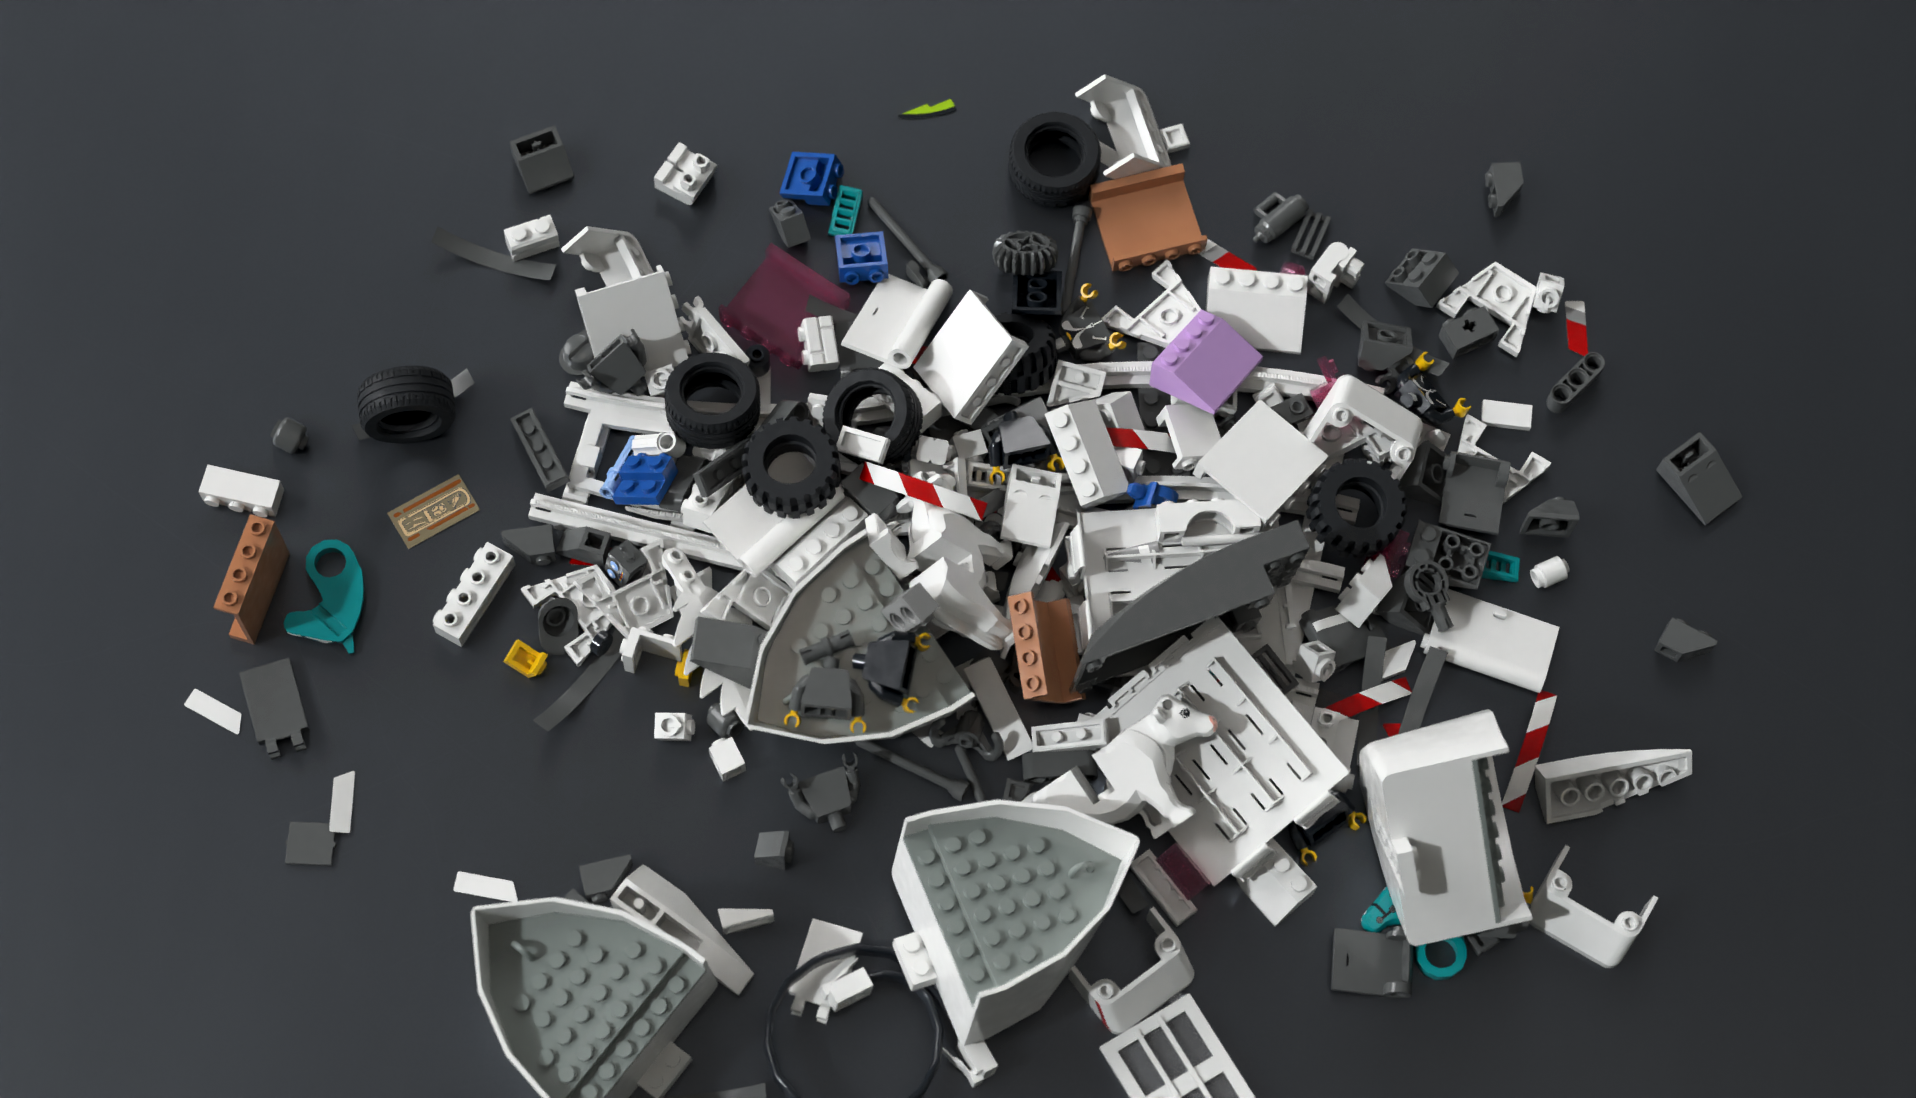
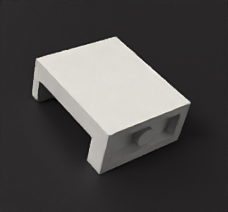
M1192 404L1166 405L1156 417L1159 427L1167 426L1177 455V459L1172 464L1174 469H1183L1185 471L1194 469L1197 462L1221 439L1213 414Z

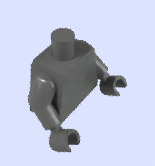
M631 329L632 334L629 337H624L622 334L619 335L587 365L589 373L583 370L582 373L585 377L582 380L576 379V382L583 389H592L608 394L616 392L619 395H623L630 389L636 396H640L646 391L647 385L640 379L646 373L644 368L647 362L645 348L634 329Z
M853 752L854 761L850 763L846 762L845 754L842 755L843 764L847 767L846 770L844 766L802 781H799L796 775L790 773L793 777L791 784H786L785 779L781 778V784L789 789L788 794L795 809L808 819H815L818 824L829 821L833 832H839L847 828L843 815L852 812V805L858 799L861 785L858 768L856 767L858 757L855 752Z

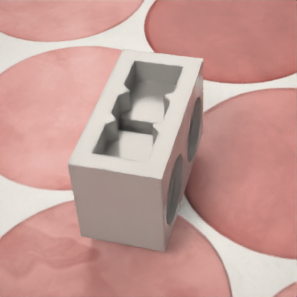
M919 582L898 595L881 612L897 631L907 632L909 630L913 633L921 626L923 627L935 617L932 613L939 608V605Z

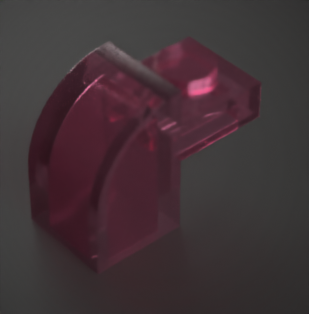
M1326 355L1318 358L1317 362L1327 382L1309 390L1318 409L1337 379L1346 375V373H1343L1336 377L1335 373L1339 372L1333 358L1328 360Z

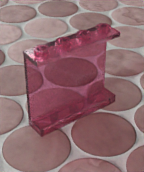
M770 243L765 250L766 259L727 307L722 304L719 306V317L721 322L727 327H734L739 330L745 339L749 341L754 340L766 347L769 354L773 353L778 356L784 365L788 367L793 366L799 370L803 365L801 352L805 348L804 342H799L797 329L801 327L803 319L817 317L805 311L809 295L811 294L829 304L847 310L850 306V294Z

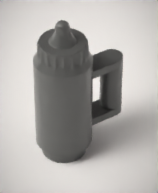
M1277 192L1270 195L1253 209L1254 213L1261 218L1259 224L1254 228L1256 236L1253 238V241L1258 242L1261 240L1264 243H1268L1279 237L1306 215V211L1309 209L1306 200L1298 194L1287 199ZM1277 202L1280 204V205L1277 206L1274 210H1272L1269 214L1265 213L1269 208H1271V207H1272L1274 204H1276Z

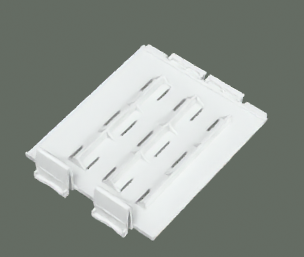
M1156 508L1077 512V525L1070 533V536H1065L1064 545L1068 562V580H1074L1079 573L1080 579L1084 581L1086 601L1081 604L1078 611H1073L1072 613L1079 655L1084 654L1091 635L1105 622L1143 593L1183 569L1165 568L1189 566L1231 544L1162 547L1182 544L1181 541L1158 542L1154 517ZM1200 521L1193 524L1186 531L1184 537L1230 534V532L1217 522ZM1277 521L1272 527L1267 525L1262 531L1259 530V532L1279 527V522ZM1154 541L1158 542L1160 550L1159 553L1152 550V553L1108 556V554L1119 550L1106 551L1108 549L1129 548ZM1156 558H1161L1162 564H1156ZM1138 559H1153V563L1124 562V561H1125V560H1138ZM1116 570H1128L1125 572H1109ZM1290 583L1281 588L1273 586L1275 595L1270 601V605L1259 609L1262 617L1255 629L1243 633L1242 630L1233 633L1250 655L1268 644L1285 666H1292V662H1296L1293 634L1288 632V630L1296 628ZM1118 592H1130V593H1122V594H1111V593H1118ZM1264 652L1262 655L1265 657V659L1269 662V664L1272 667H1276V665ZM1256 658L1255 660L1258 662V664H1259L1261 667H1264V666L1261 664V662ZM1146 665L1117 677L1136 676L1143 669L1150 675L1152 670Z
M1219 617L1206 620L1191 633L1193 636L1191 640L1185 635L1180 637L1148 665L1152 670L1150 675L1144 669L1108 699L1112 705L1110 709L1106 706L1090 719L1105 718L1112 741L1124 729L1146 717L1153 710L1158 699L1166 694H1171L1198 711L1215 717L1218 727L1211 736H1198L1174 747L1171 786L1178 800L1184 805L1193 806L1196 813L1176 827L1168 830L1214 887L1230 873L1243 882L1247 881L1262 865L1278 855L1274 848L1268 847L1270 845L1268 841L1293 820L1296 824L1307 830L1325 812L1340 802L1336 796L1331 794L1332 791L1330 789L1350 773ZM1209 670H1211L1214 673V675L1219 679V681L1223 684L1222 686L1211 675ZM1191 685H1193L1197 689V691L1202 695L1205 701H1203L1199 697V695L1194 691ZM1247 714H1248V715L1250 716V718L1255 722V724L1261 729V731L1264 733L1263 735L1258 731V729H1257V728L1252 724V722L1247 718V716H1246ZM1229 729H1230V730L1233 732V734L1238 738V740L1243 744V746L1246 748L1245 750L1240 746V744H1239V743L1235 740V738L1230 734V732L1228 731ZM1210 745H1213L1216 748V750L1228 763L1227 765L1223 762V760L1218 756V754L1213 750V748ZM1193 760H1195L1199 764V766L1209 776L1210 780L1206 778V776L1201 772V770L1197 767ZM1288 763L1292 766V768H1293V769L1297 772V774L1301 777L1300 780H1299V778L1294 774V772L1289 768V766L1287 765ZM1176 774H1177V776L1182 780V782L1187 786V788L1192 792V795H1190V793L1185 789V787H1184V786L1180 783V781L1175 777ZM1270 778L1274 781V783H1275V784L1279 787V789L1283 792L1282 795H1281V793L1276 789V787L1271 783V781L1269 780ZM1252 793L1256 796V798L1261 802V804H1262L1266 809L1263 810V808L1258 804V802H1257V801L1253 798V796L1251 795ZM1233 809H1236L1238 811V813L1248 823L1247 825L1241 820V818L1236 814V812ZM1216 824H1218L1221 827V829L1226 833V835L1230 838L1229 840L1219 830Z

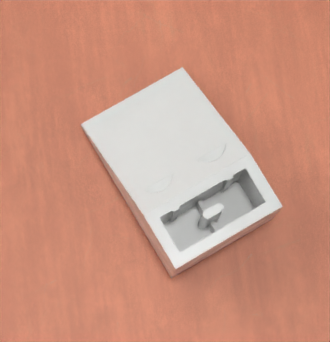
M1012 464L1006 485L1000 539L1050 549L1062 474Z

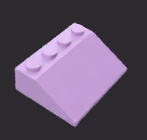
M1201 309L1152 362L1149 385L1214 415L1263 360V356L1224 319Z

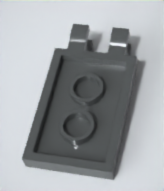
M282 659L239 672L258 744L266 743L268 754L272 760L282 757L277 740L291 737L296 752L306 750L302 732L308 731L309 726L290 659Z

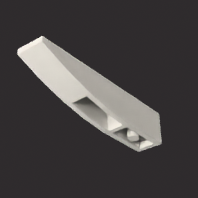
M644 864L626 877L610 898L613 908L623 910L692 948L706 959L716 980L738 996L754 976L751 969L690 898Z

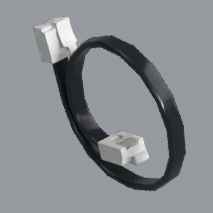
M855 943L826 951L811 958L784 979L767 1010L763 1049L773 1081L787 1098L801 1097L781 1074L772 1045L775 1013L789 988L813 969L825 963L853 955L888 958L900 964L893 947ZM857 957L840 972L836 979L821 986L820 992L824 1000H828L835 1013L870 995L875 983L882 981L896 982L908 988L910 987L903 971L884 969L867 974L864 967L848 974V970L858 962L859 958ZM936 984L927 986L938 999L952 1024ZM926 987L914 990L926 1005L935 1034L932 1064L919 1089L907 1098L924 1097L940 1067L942 1053L956 1068L964 1073L972 1088L982 1084L984 1079L992 1076L998 1065L985 1041L981 1040L966 1046H962L959 1041L956 1050L962 1061L953 1057L944 1047L942 1048L944 1027L933 995Z

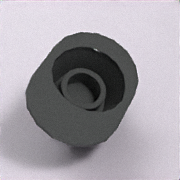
M586 329L570 337L560 351V365L564 371L571 375H583V370L589 372L587 365L594 359Z
M551 597L549 601L541 606L538 612L539 639L541 646L547 653L561 656L567 653L564 646L578 637V612L576 605L571 600Z

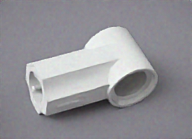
M666 430L659 434L635 435V438L632 440V450L634 456H637L638 453H645L648 456H658L660 453H666L672 456V458H679L686 450V443L676 434ZM673 440V445L668 449L669 443Z

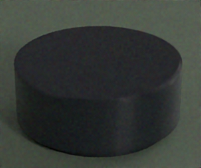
M605 630L598 632L590 644V651L598 657L603 656L612 644L613 635Z

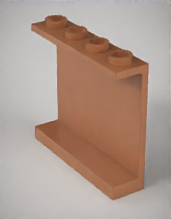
M1182 163L1090 185L1089 199L1112 271H1128L1134 266H1149L1156 263V261L1164 259L1174 260L1184 254L1195 255L1206 248L1207 236L1201 235L1183 181L1185 170Z
M251 514L213 608L235 616L229 632L230 638L255 644L290 552L275 521Z
M1032 591L1009 596L1008 603L1024 699L1058 704L1085 700V693L1079 694L1077 691L1070 694L1069 692L1080 664L1070 599L1064 598L1051 602L1034 600Z

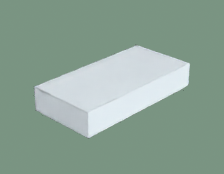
M1483 399L1481 422L1492 427L1530 431L1532 405Z
M843 425L836 446L839 452L883 464L891 440Z

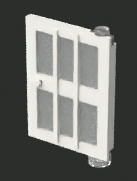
M1182 992L1174 995L1169 999L1170 1005L1099 1047L1129 1098H1255L1190 993L1185 996Z

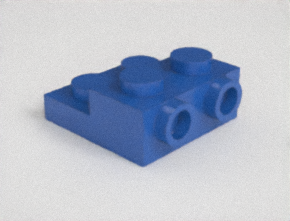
M792 152L779 194L782 198L803 199L809 205L829 206L831 199L837 197L836 182L838 178L843 177L844 167L835 154Z
M883 231L835 235L840 283L846 282L849 285H854L864 280L878 283L888 278V262Z
M638 453L637 456H628L619 471L622 481L612 496L615 504L659 505L678 473L672 456L666 453H660L658 456H648L645 453Z

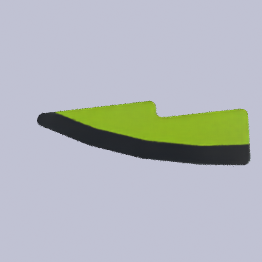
M948 99L931 107L928 104L922 105L899 115L898 118H928L954 112L957 109L953 101Z

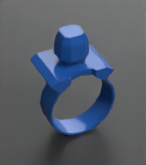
M1150 482V485L1130 483L1127 488V494L1135 499L1133 509H1139L1140 506L1151 507L1152 504L1157 506V504L1165 501L1177 503L1179 494L1176 491L1159 485L1158 482Z

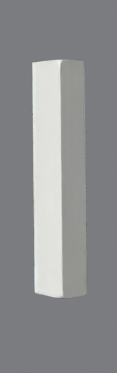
M985 657L963 668L993 732H999L1003 739V752L1007 760L1009 761L1033 750L1032 741L991 658Z

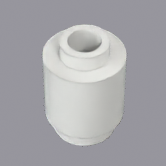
M1555 556L1535 565L1534 569L1530 570V576L1537 588H1547L1567 579V573L1570 572V569L1565 559Z
M1055 580L1044 581L1035 600L1051 602L1063 599L1065 596L1063 586Z

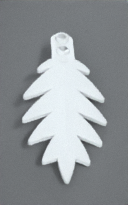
M669 548L662 555V564L674 579L675 586L681 591L673 606V611L676 612L686 606L675 632L673 647L677 648L693 637L695 619L697 617L708 618L700 613V611L718 592L703 585L682 551ZM731 611L728 612L724 620L744 624ZM692 645L685 662L684 675L686 676L699 667V665L690 662ZM705 668L700 686V698L706 697L722 685L720 694L721 715L726 716L735 710L744 723L751 689Z

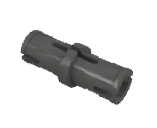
M849 630L828 639L826 637L821 638L820 642L800 649L799 652L802 660H804V664L808 665L826 656L833 657V653L854 646Z

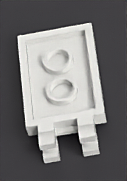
M699 296L694 298L693 304L695 307L690 306L688 302L683 304L681 310L691 320L687 321L681 316L685 331L689 334L688 340L700 354L723 353L738 358L747 366L749 365L750 359L711 313L703 307V301Z
M813 918L796 970L811 958L823 952L861 943L863 933ZM856 955L825 963L813 969L790 987L789 994L795 996L791 1007V1014L801 1017L807 1001L820 1005L816 1015V1022L827 1024L832 1007L828 1000H824L820 992L821 986L836 979L840 972L855 960ZM853 966L848 970V974L851 973Z

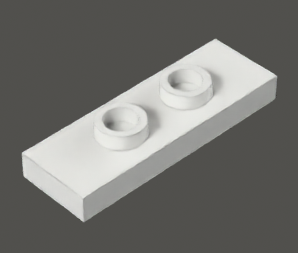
M1150 849L1131 862L1129 868L1176 927L1198 911Z

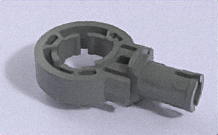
M1430 560L1412 565L1404 577V587L1408 596L1414 602L1420 604L1422 611L1428 610V612H1431L1438 632L1453 627L1454 625L1445 607L1447 605L1446 602L1450 601L1447 594L1449 580L1446 571L1441 565ZM1421 572H1435L1432 574L1435 580V587L1431 593L1421 590L1418 586V581L1413 582V580L1419 577Z

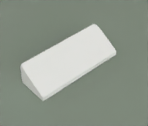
M1105 718L1031 727L1033 752L1104 748L1111 742Z

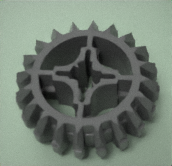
M1017 230V232H1008V234H1003L996 239L992 249V256L995 266L1001 271L1005 270L1007 274L1014 273L1015 276L1018 274L1034 276V274L1041 275L1043 272H1049L1050 269L1055 267L1058 250L1056 241L1051 236H1045V233L1028 232L1027 230L1020 232Z

